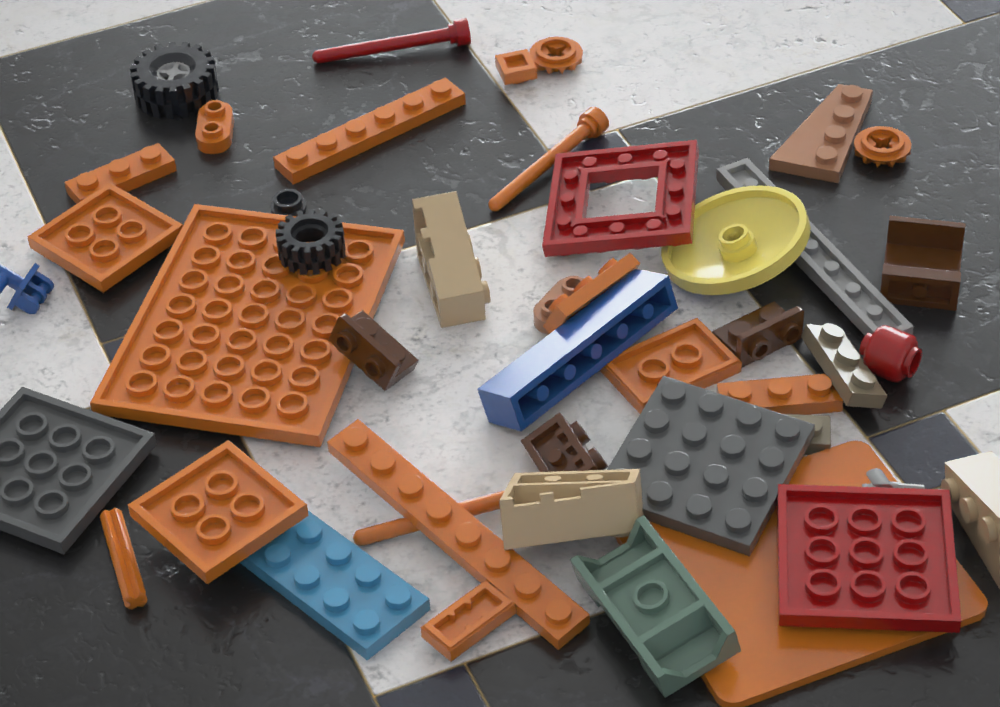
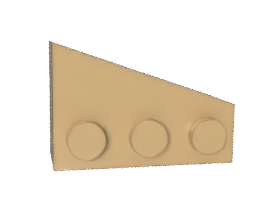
M990 451L945 462V479L941 482V489L950 490L952 510L1000 589V459Z
M640 469L514 473L499 500L504 550L604 536L627 537L630 535L636 519L644 515Z

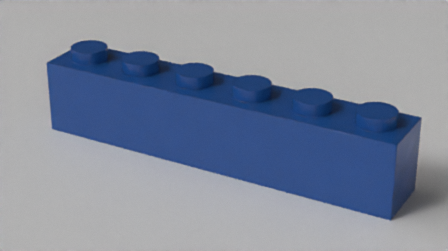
M634 269L480 386L477 390L488 422L522 432L677 310L678 306L669 275Z

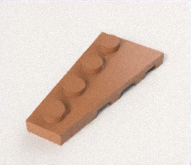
M838 84L770 157L769 170L839 183L853 149L854 139L861 129L872 102L873 90L860 88L856 85Z

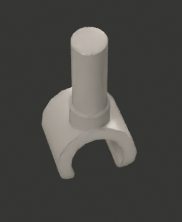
M878 468L871 469L866 473L871 483L862 484V487L925 489L924 485L889 481L883 471Z

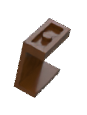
M890 215L880 293L891 304L957 311L966 223Z

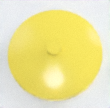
M746 186L731 189L711 196L695 205L692 244L662 246V261L670 279L686 291L701 295H724L748 290L776 277L801 255L810 237V221L801 200L787 190L772 186Z

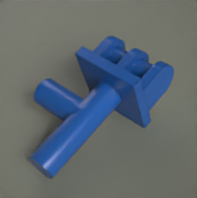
M35 263L25 278L0 264V294L6 286L16 290L7 308L12 310L17 306L28 314L37 313L40 308L39 304L44 303L47 294L54 288L52 280L37 271L40 265Z

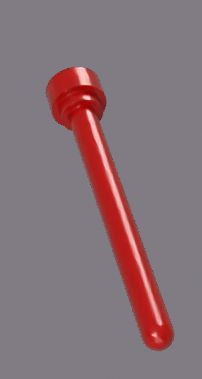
M467 18L453 20V24H447V28L316 50L312 55V59L315 63H325L450 41V44L457 43V46L471 44L469 24Z

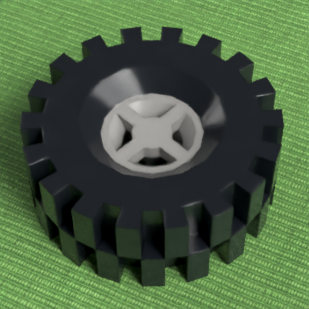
M169 42L168 47H162L159 44L154 46V51L151 52L147 49L142 52L143 57L137 56L134 59V64H131L130 67L134 97L138 108L142 107L143 112L147 115L152 112L153 117L160 118L162 115H166L167 119H174L175 115H181V118L189 117V112L193 111L195 114H198L199 109L209 101L216 100L218 97L219 86L214 57L211 56L210 51L207 49L202 51V46L195 44L193 47H190L189 42H182L181 46H176V42Z

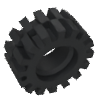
M308 209L309 214H303L302 210L296 212L295 218L288 215L285 217L286 222L280 221L278 224L276 240L279 260H281L284 268L289 266V271L293 273L300 269V275H307L308 270H313V275L320 274L319 269L322 268L328 272L332 270L331 264L338 266L341 263L340 258L344 259L346 248L342 222L337 220V216L333 213L328 216L325 210H321L319 214L315 213V209Z

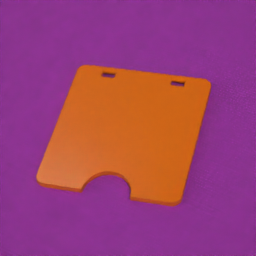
M849 441L831 447V449H825L804 456L789 484L862 487V484L871 483L866 473L875 468L881 469L889 481H897L868 444L862 441ZM777 506L750 556L650 522L736 632L741 652L701 676L715 701L721 707H746L948 633L779 626ZM629 536L615 538L621 546L627 542ZM956 559L962 620L961 627L978 622L985 617L988 601Z

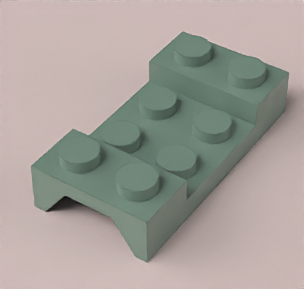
M644 515L636 519L627 542L596 560L576 555L570 559L578 581L597 607H602L639 657L642 668L664 698L741 652L733 627Z

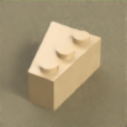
M457 192L412 199L417 258L441 328L486 320L485 304L491 302L490 291L487 281H481L480 262L478 257H474L471 238L467 232Z

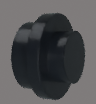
M283 189L273 196L270 208L272 214L296 216V212L300 210L305 214L307 204L299 191Z

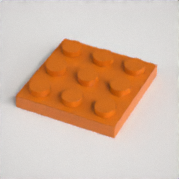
M109 182L29 235L28 242L31 249L104 293L173 245L183 224Z
M229 440L128 504L130 516L206 584H209L309 516L307 504Z

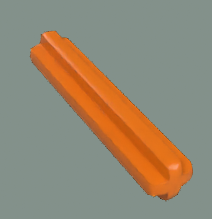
M113 508L110 511L104 510L100 515V520L124 605L131 610L137 606L143 607L148 599L123 513L118 508Z

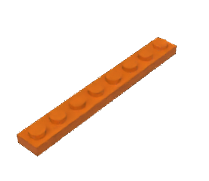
M359 419L327 441L330 454L403 517L409 520L410 523L480 583L487 580L516 603V614L557 650L562 648L590 624V614L513 549L504 550L503 541Z

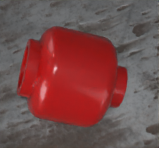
M882 325L873 334L867 333L864 336L859 354L863 356V363L868 366L873 375L898 383L906 377L911 378L916 373L921 362L922 349L918 347V341L914 335L888 325Z

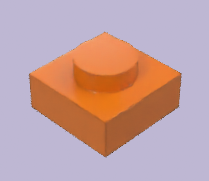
M527 49L495 55V67L505 85L520 84L524 81L537 79V67Z

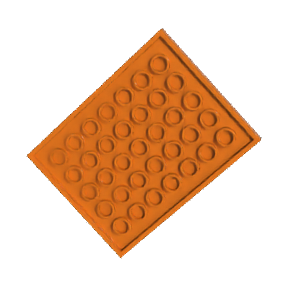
M194 204L90 402L91 410L108 417L321 447L354 367V363L328 341L338 317L343 314H347L352 318L363 310L372 319L374 318L404 245V230L342 222L346 250L344 259L340 258L341 263L338 266L331 264L332 270L328 272L323 268L319 269L320 274L313 275V270H308L307 275H300V269L293 273L289 271V266L284 268L281 260H279L276 229H278L280 221L286 222L285 217L288 215Z

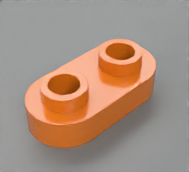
M212 100L199 109L195 136L197 147L201 152L218 154L226 151L231 146L234 117L232 107L228 103Z

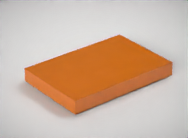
M695 318L627 348L600 369V372L641 414L663 376L705 389L740 373L742 362L698 318Z

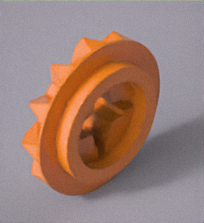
M555 36L537 41L532 45L529 53L538 71L547 70L548 74L553 72L563 74L564 70L573 71L576 65L582 63L583 49L579 43L572 39Z
M870 127L859 132L854 139L855 156L863 158L865 164L876 163L877 168L881 164L893 167L895 162L904 163L906 157L911 154V140L902 131L892 127Z

